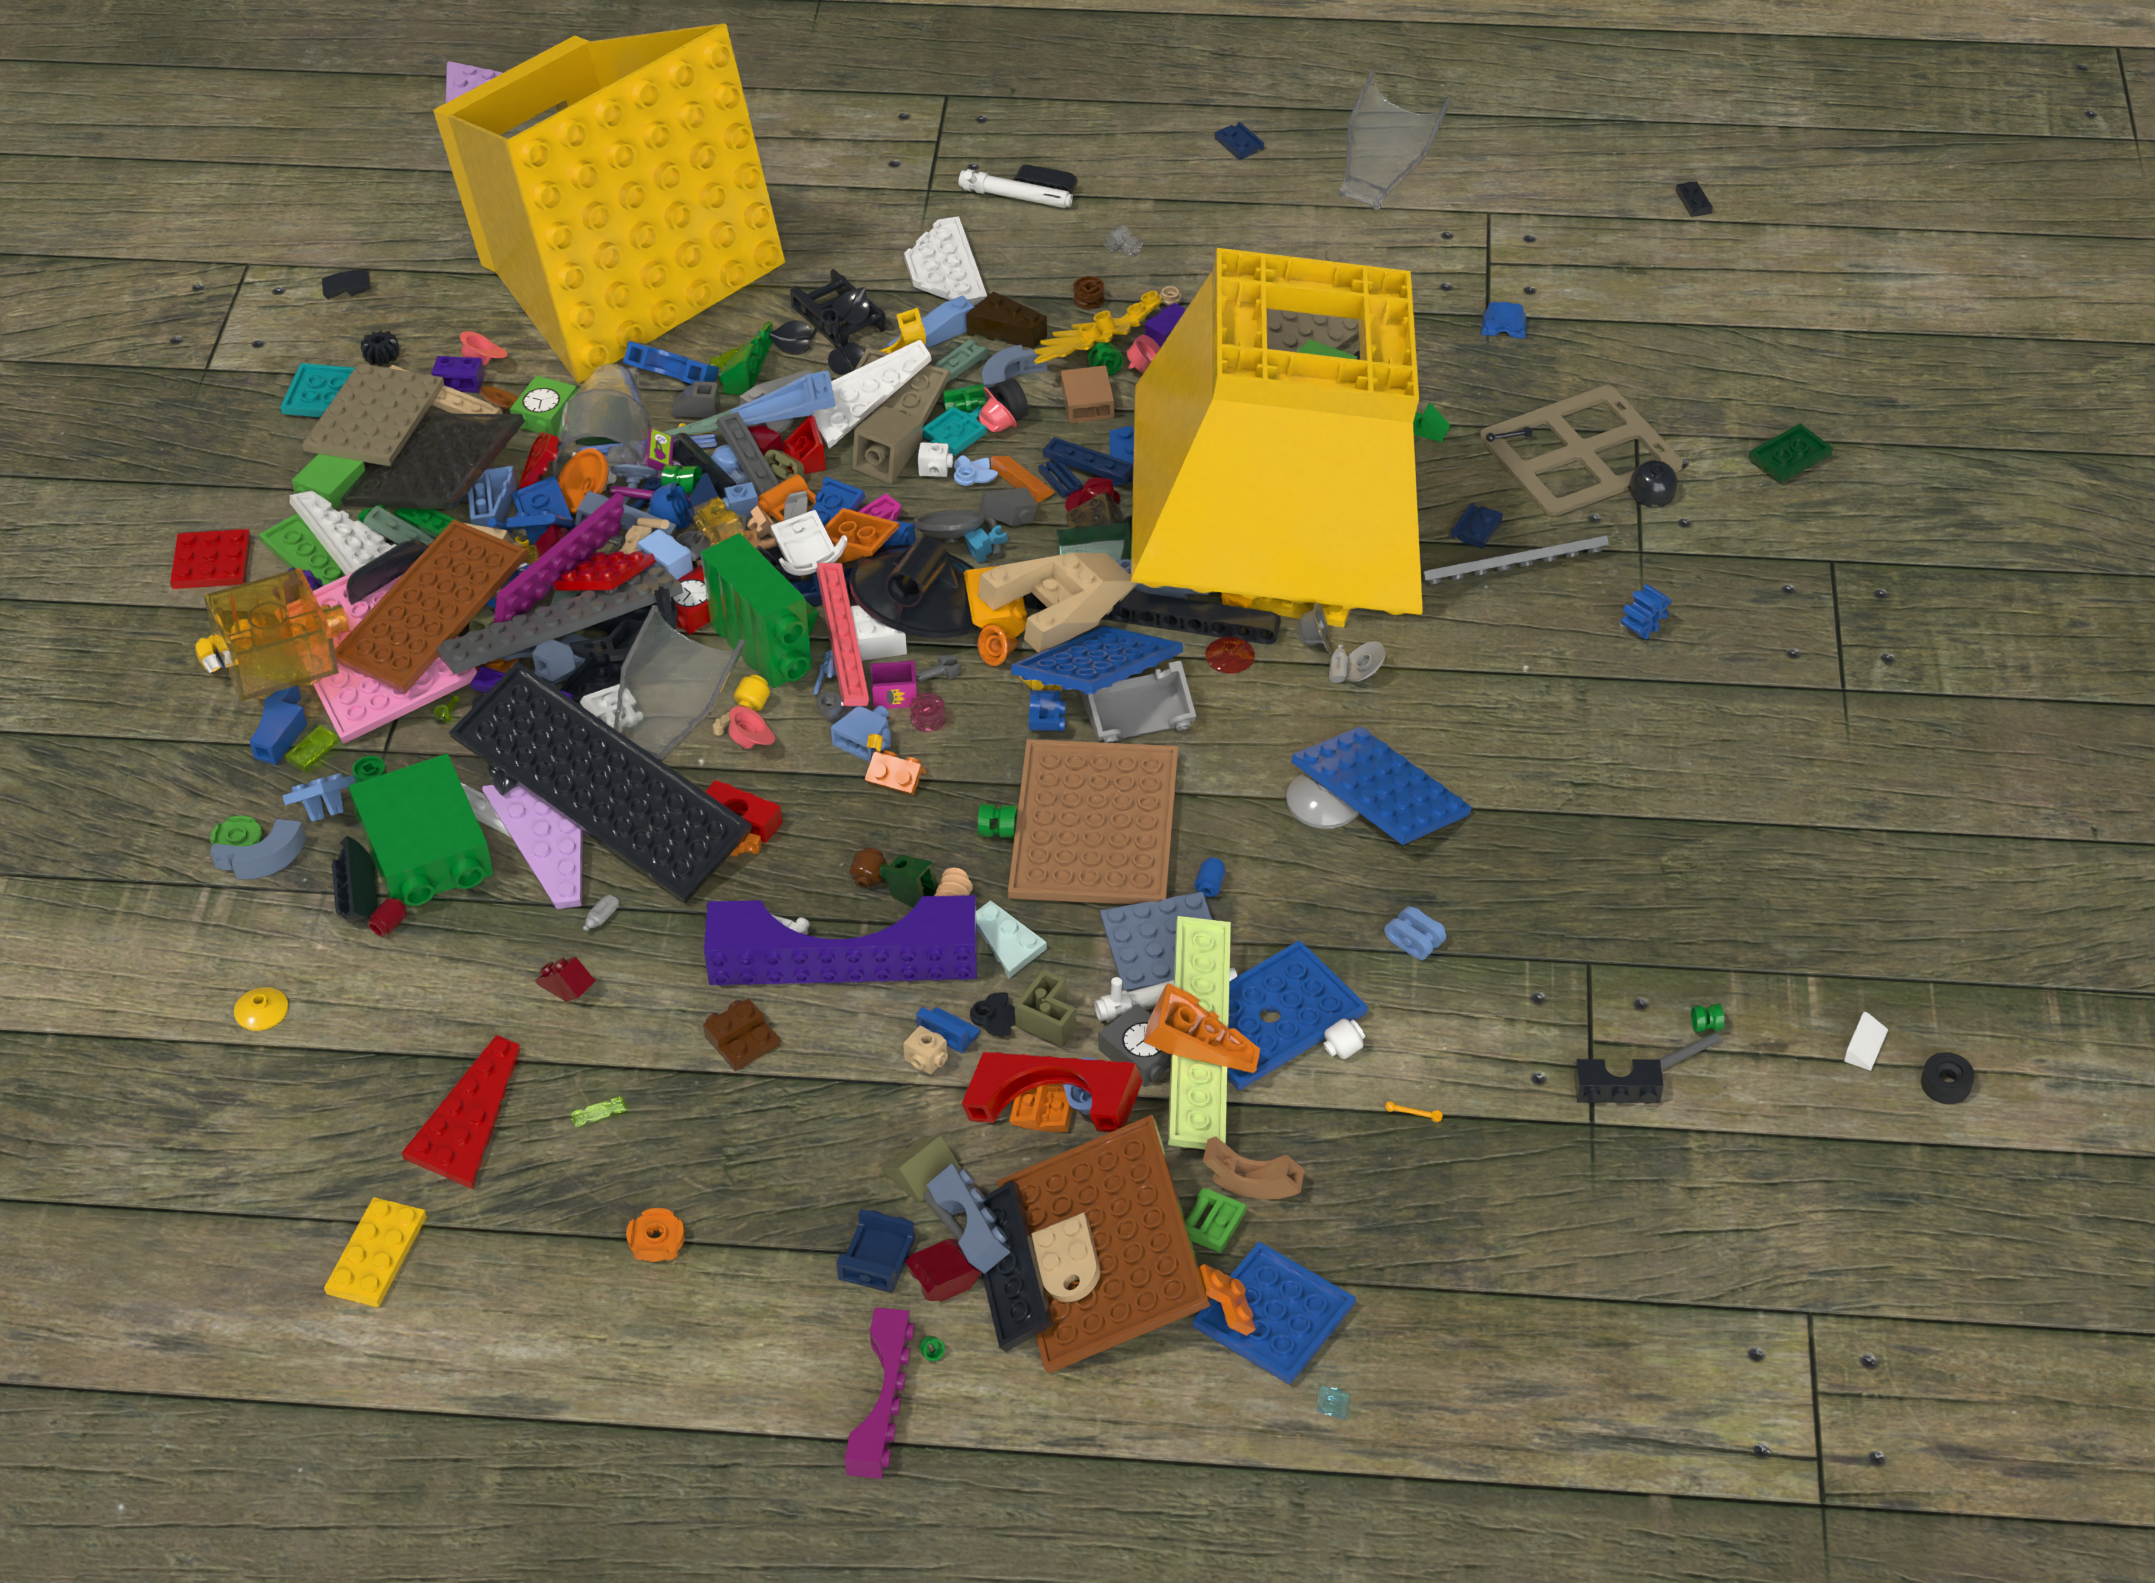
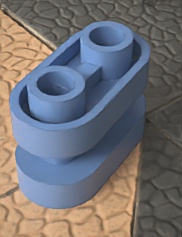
M1411 906L1403 909L1398 914V918L1392 919L1384 928L1387 938L1393 944L1419 960L1426 959L1433 952V948L1439 947L1446 940L1445 928L1440 922L1434 921L1423 914L1418 908Z

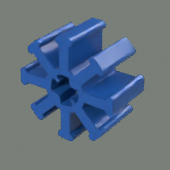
M1645 584L1642 592L1636 590L1632 594L1634 603L1632 605H1625L1623 612L1627 615L1621 619V624L1642 638L1648 639L1651 631L1656 632L1660 629L1658 621L1661 618L1666 619L1668 617L1669 611L1666 608L1671 605L1672 600L1649 584Z

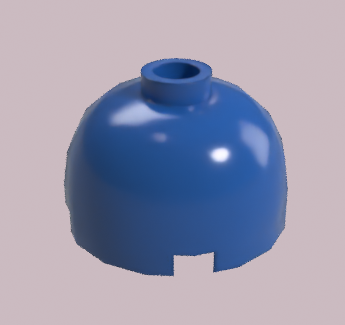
M672 482L659 487L652 494L648 514L666 519L676 524V530H681L689 527L691 523L686 512L689 509V501L683 488L675 486L677 482Z

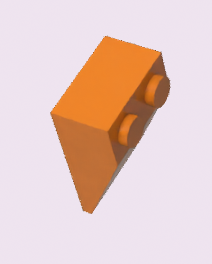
M842 508L824 528L834 547L841 537L846 535L848 539L842 555L835 561L836 563H845L860 559L862 556H872L900 527L899 522Z

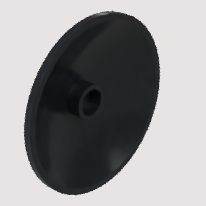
M922 537L912 545H894L879 548L872 556H862L853 566L850 576V589L854 599L867 614L890 628L907 634L929 638L957 637L980 628L972 622L964 578L966 570L975 568L962 559L949 554L943 543L935 538Z

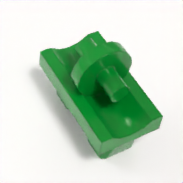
M983 384L943 391L945 412L954 406L960 411L969 413L977 407L983 408L986 404Z

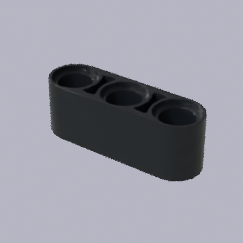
M1022 165L1013 179L1014 181L1068 191L1069 194L1073 193L1078 183L1076 176L1070 172L1032 165Z

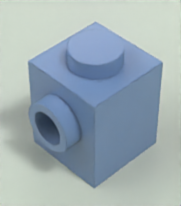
M752 482L724 488L726 498H722V504L725 512L747 515V517L753 516L750 511L758 506V497Z

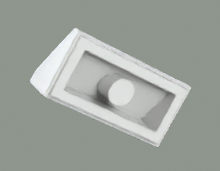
M1865 1011L1848 1046L1844 1062L1871 1071L1888 1029Z

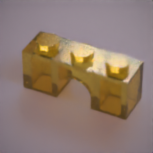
M719 496L693 507L695 516L692 517L694 524L698 530L701 529L705 537H708L711 544H717L739 532L746 538L739 516L733 510L728 511L725 502Z

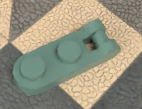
M970 339L938 361L935 366L950 370L951 376L948 381H951L978 361L986 360L990 350L985 346H978L976 341Z

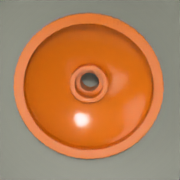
M587 448L576 453L565 464L557 479L571 515L577 513V508L588 491L602 495L606 487L609 475L608 462L605 455L597 449Z

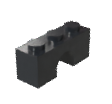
M1605 1059L1576 1060L1574 1080L1577 1103H1661L1664 1085L1660 1059H1632L1630 1074L1624 1077L1610 1074L1606 1070Z

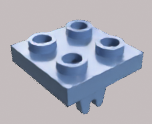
M342 773L327 777V780L326 777L310 781L307 784L291 787L292 793L282 796L285 805L302 801L310 820L313 822L324 818L321 796L331 816L343 813L340 790L348 788L349 785L356 782L353 775L343 778Z

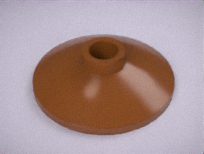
M482 386L480 388V394L493 405L500 407L502 412L505 409L510 410L518 399L517 396L496 387Z

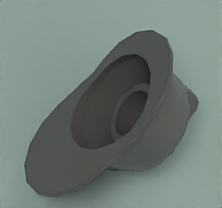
M1315 603L1313 610L1304 613L1299 618L1298 635L1305 644H1324L1327 652L1332 656L1333 651L1328 637L1326 617L1321 605Z

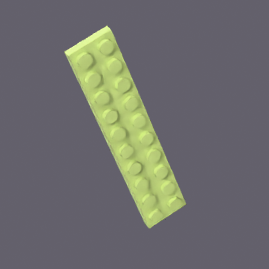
M1177 916L1174 986L1193 994L1199 999L1198 1004L1209 1013L1214 1011L1220 1016L1218 1020L1228 1027L1231 922ZM1171 1054L1168 1145L1206 1149L1207 1139L1215 1136L1222 1142H1226L1227 1067Z

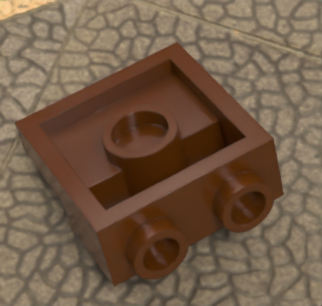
M749 998L744 1001L736 1000L732 1002L727 1011L720 1015L718 1013L709 1015L703 1024L705 1038L734 1071L780 1046V1038L765 1023L764 1014Z

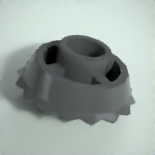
M693 531L684 532L676 539L679 544L686 546L691 551L692 561L699 559L701 551L711 547V542H714L702 532Z

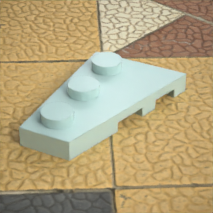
M991 900L976 911L977 930L985 943H988L993 950L997 961L1001 962L1008 978H1011L1047 949L1046 941Z

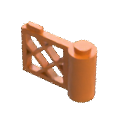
M795 474L759 495L758 507L769 516H773L778 522L784 521L782 514L784 513L785 501L789 494L807 491L808 499L814 505L816 503V495L808 489L805 480L799 474ZM807 507V512L813 509V507Z

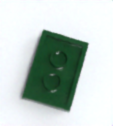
M1800 423L1749 451L1748 459L1782 483L1831 456L1833 447Z

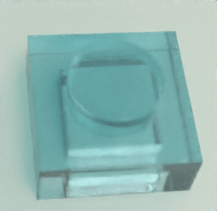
M1321 1386L1317 1399V1412L1346 1420L1349 1411L1350 1394L1338 1388Z

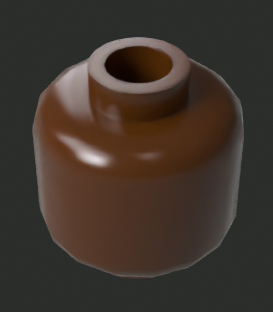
M865 848L855 854L849 874L855 880L857 886L868 889L870 886H877L881 883L880 867L887 862L880 851L873 848Z

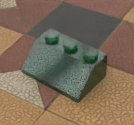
M1128 523L1056 530L1058 555L1069 553H1107L1116 562L1118 559L1131 560L1132 542Z

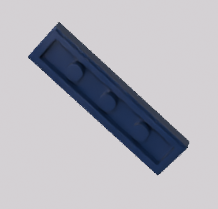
M1053 437L1043 449V457L1107 479L1110 478L1121 484H1125L1133 475L1132 463Z

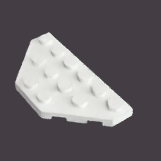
M959 216L937 220L933 224V229L929 233L925 232L916 241V245L904 253L905 263L913 287L947 300L963 295L973 306L978 305L987 297Z

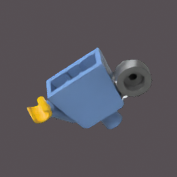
M824 692L817 697V711L834 724L831 727L833 746L868 762H871L874 751L879 753L881 750L890 749L892 733L889 730L887 720L889 713L885 707L879 705L873 711H870L862 706L856 708L842 706L841 697L834 692Z

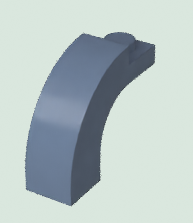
M1022 345L1003 349L986 362L982 371V384L993 395V387L999 382L1021 374L1046 372L1047 361L1035 364L1034 360L1040 354H1035V349L1023 350Z
M276 819L270 834L261 842L245 847L213 843L210 853L216 869L233 870L236 879H256L271 875L290 864L300 853L306 837L302 822Z

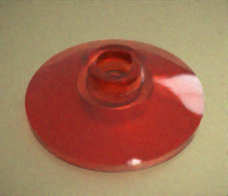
M1223 637L1209 644L1205 652V658L1208 665L1214 670L1221 673L1234 674L1248 669L1254 661L1255 653L1253 647L1247 641L1235 637Z

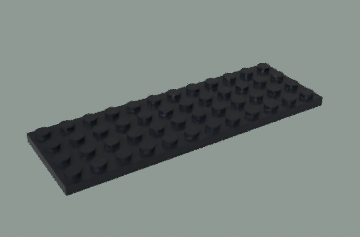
M518 661L449 732L451 738L685 904L752 831V824Z

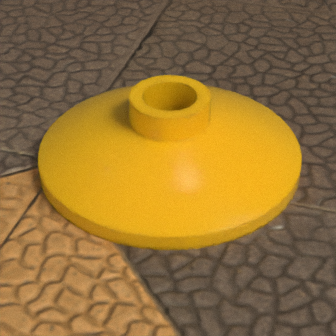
M256 988L246 992L238 999L234 1007V1017L237 1023L247 1030H267L276 1026L285 1018L289 1008L288 1000L281 991L275 988Z

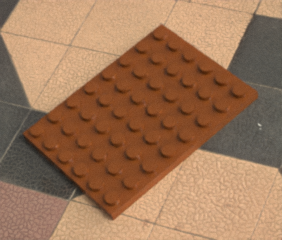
M1152 1115L997 1181L998 1187L1012 1180L1019 1185L1031 1234L1081 1213H1085L1089 1219L1100 1265L1099 1280L1088 1295L1073 1302L1059 1301L1053 1298L1045 1288L1054 1326L1036 1335L1043 1366L1048 1374L1210 1307L1158 1127ZM1080 1280L1072 1281L1068 1286V1290L1075 1289L1079 1285Z

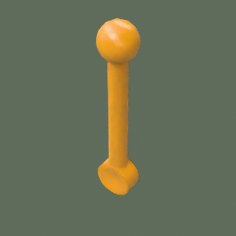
M1388 1101L1385 1104V1109L1388 1112L1396 1110L1431 1118L1434 1122H1440L1443 1117L1442 1112L1439 1110L1428 1112L1395 1105L1392 1101Z

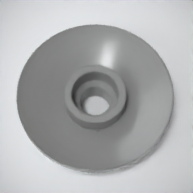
M1372 641L1356 648L1348 656L1346 679L1351 682H1358L1374 674L1385 659V647L1380 642Z

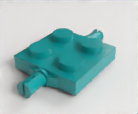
M953 406L923 427L922 437L929 440V443L949 444V453L956 456L987 433V427L977 420L982 408L977 407L971 413H967Z

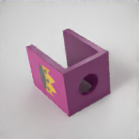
M914 661L871 664L874 709L879 705L886 709L918 707Z

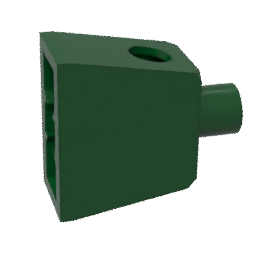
M899 855L890 865L884 863L880 867V876L882 879L887 880L891 896L911 908L917 905L922 896H934L936 894L938 884L931 861Z

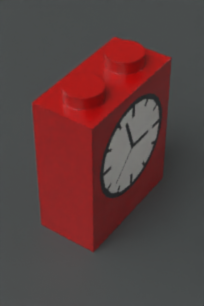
M702 565L678 579L682 584L683 593L671 597L677 607V627L682 628L688 634L693 633L710 622Z

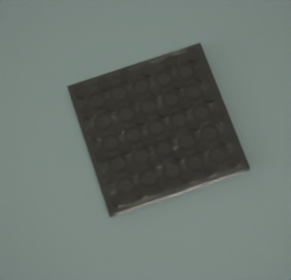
M425 413L392 465L386 466L371 463L344 494L341 501L345 507H375L382 504L384 508L454 509L465 494L471 490L475 482L483 475L488 466L495 461L497 455L507 446L511 438L518 433L525 420L522 414Z

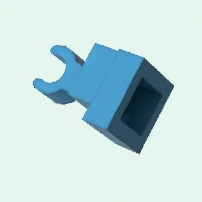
M1001 525L994 527L988 535L982 528L964 535L967 550L979 564L987 560L986 555L992 552V544H1003L1008 541L1007 533L1002 534Z

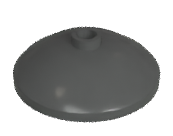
M944 510L920 515L914 518L913 522L914 527L920 532L933 538L944 539L946 543L957 542L959 537H963L979 528L985 521V515L975 510Z

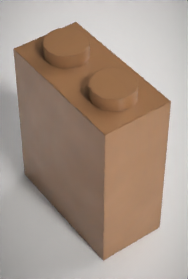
M1106 366L1061 370V390L1069 423L1114 419V398Z

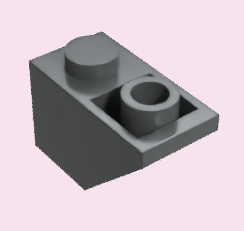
M695 381L675 397L671 416L709 418L717 415L720 407L718 382Z

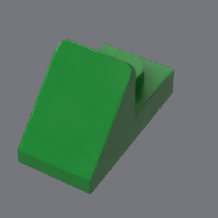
M1429 402L1423 414L1415 413L1413 433L1419 437L1443 442L1450 429V424L1433 404Z

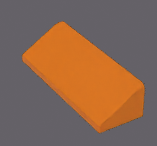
M991 457V469L997 471L999 476L1015 488L1026 487L1037 504L1054 494L1050 487L1011 457Z

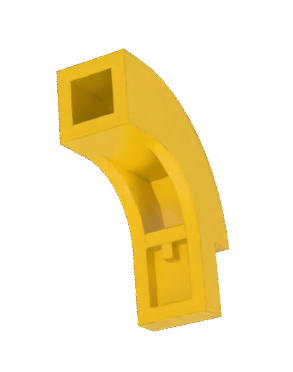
M918 308L897 314L901 335L893 345L879 351L891 354L918 340H921L925 346L926 333Z

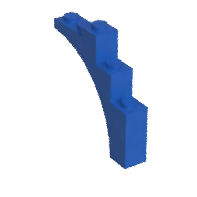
M221 643L217 648L222 667L237 672L248 679L264 698L261 721L249 741L254 759L277 765L307 726L303 707L296 705L301 699L297 681L291 679L295 673L291 655L269 649L265 655H262L258 652Z

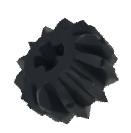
M380 330L376 333L372 331L371 335H364V340L361 341L360 346L364 360L368 361L370 365L376 363L379 366L384 363L389 365V361H396V356L399 355L400 351L398 339L390 331L382 332Z

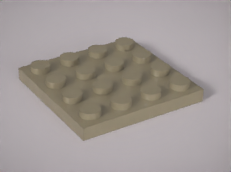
M867 348L855 370L889 353ZM927 364L854 428L861 425L882 406H887L921 419L924 426L951 376L950 370Z

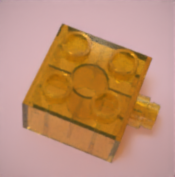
M302 568L204 595L214 643L241 702L252 698L263 699L276 691L300 684H315L324 677L339 673L333 639L339 637V632L343 633L349 630L346 613L341 604L332 607L329 604L319 605Z

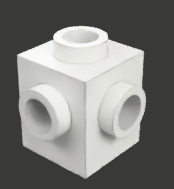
M920 443L918 455L919 476L947 477L948 468L953 467V454L949 453V444Z

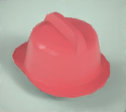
M465 331L460 334V340L463 342L462 356L482 358L483 367L489 363L491 358H505L508 355L504 349L478 333Z
M1140 335L1134 340V343L1127 351V357L1131 362L1128 368L1135 367L1139 372L1144 373L1160 350L1159 345L1149 336Z
M984 387L988 401L979 413L980 422L991 432H1001L1008 427L1016 428L1017 423L1011 413Z
M736 706L730 710L729 736L742 748L749 749L755 744L771 745L775 742L773 732L754 710L743 706Z

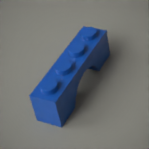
M632 341L628 342L623 361L625 364L668 375L693 384L695 381L716 382L719 371L717 366Z

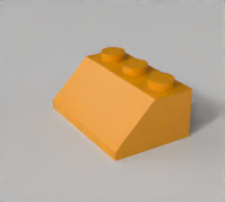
M998 566L966 570L964 578L973 624L982 629L988 625H997L1003 631L1016 638L1026 629L1027 612L1023 596L992 610L978 597L980 576Z

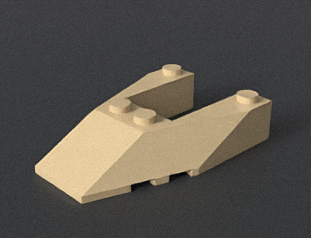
M1069 553L1000 565L980 576L978 597L992 610H995L1032 592L1048 608L1027 618L1024 640L1040 653L1096 627L1100 619L1105 614L1108 615L1113 610V606L1119 600L1121 601L1137 583L1131 582V575L1107 553Z

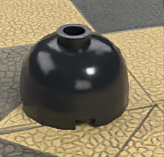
M1648 460L1637 466L1629 482L1630 493L1637 502L1645 506L1651 507L1652 504H1660L1659 507H1663L1671 503L1675 497L1678 478L1674 469L1669 464L1660 460Z

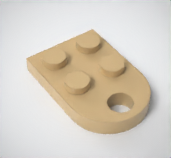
M1085 1213L1031 1234L1043 1285L1053 1298L1062 1302H1073L1082 1299L1094 1289L1099 1280L1100 1265L1089 1219ZM1080 1280L1079 1285L1075 1289L1068 1290V1286L1072 1281Z

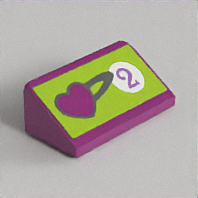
M649 428L647 445L648 467L655 470H663L665 465H672L674 436Z

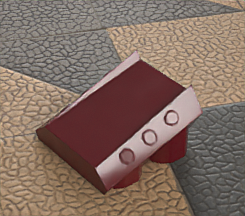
M947 1239L918 1251L905 1261L912 1277L920 1282L922 1294L928 1301L939 1300L942 1302L970 1290L981 1273L979 1269L968 1262L956 1239Z

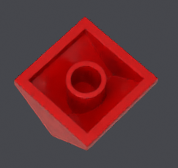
M809 415L782 443L783 452L803 464L804 474L826 470L824 445L814 415ZM788 466V469L792 471V474H794L792 466Z

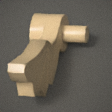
M729 712L726 715H722L721 719H716V723L713 724L714 735L720 736L724 734V728L731 722Z

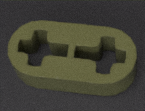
M769 450L764 455L773 473L786 480L795 474L803 476V464L785 452ZM774 457L780 462V465L775 464ZM788 466H792L794 474H792L791 470L787 469Z

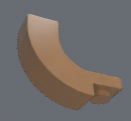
M1217 1136L1207 1139L1203 1163L1214 1171L1213 1182L1222 1188L1241 1196L1265 1200L1281 1199L1301 1193L1305 1170L1287 1154L1269 1161H1254L1235 1153Z

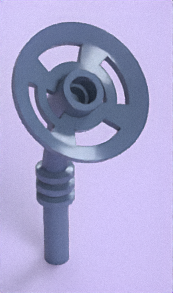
M632 464L614 465L610 469L613 474L626 479L628 488L636 489L640 485V480L653 478L658 473L653 468ZM625 497V498H624V504H625V505L627 504V502L629 501V499H630L631 497Z

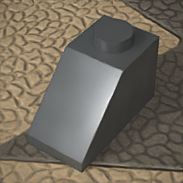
M1026 487L987 491L983 493L979 511L988 517L1011 526L1030 524L1034 521L1038 504Z

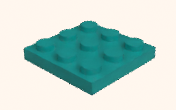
M300 363L280 406L281 413L321 417L355 368Z

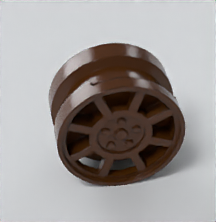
M1084 276L1074 282L1073 292L1076 306L1090 310L1096 309L1104 303V282L1094 276Z

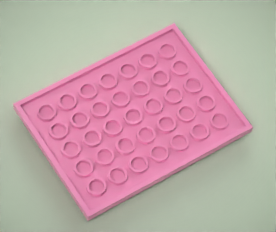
M350 573L276 608L343 744L471 683L477 673L475 667L453 674L438 657L407 693H403L333 661L330 654L401 576L353 605L350 604L346 594L347 581L352 574Z

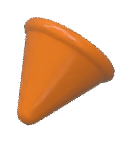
M997 625L984 627L978 637L979 654L983 661L990 666L1001 665L1019 645L1018 639L1006 633Z

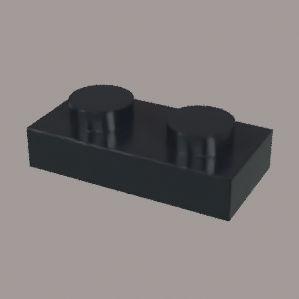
M1697 181L1676 185V193L1691 217L1712 214L1713 206Z

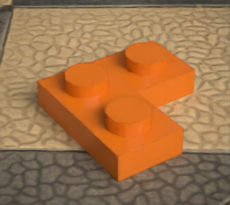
M1206 1264L1201 1265L1199 1270L1207 1296L1222 1304L1228 1327L1246 1336L1255 1331L1252 1320L1253 1313L1248 1306L1245 1297L1246 1290L1242 1282Z

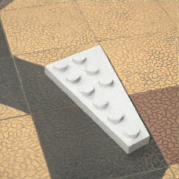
M921 340L831 381L836 406L814 411L820 436L829 449L931 361V355Z
M313 491L290 495L292 507L345 575L354 572L396 546V544L391 546L386 543L382 535L360 521L354 522L350 520L349 514L346 512L336 511L332 508V503Z

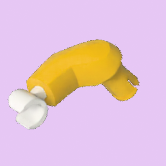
M219 627L208 638H200L195 644L197 658L209 673L222 667L216 655V650L221 643H225L230 639L229 632L223 627Z

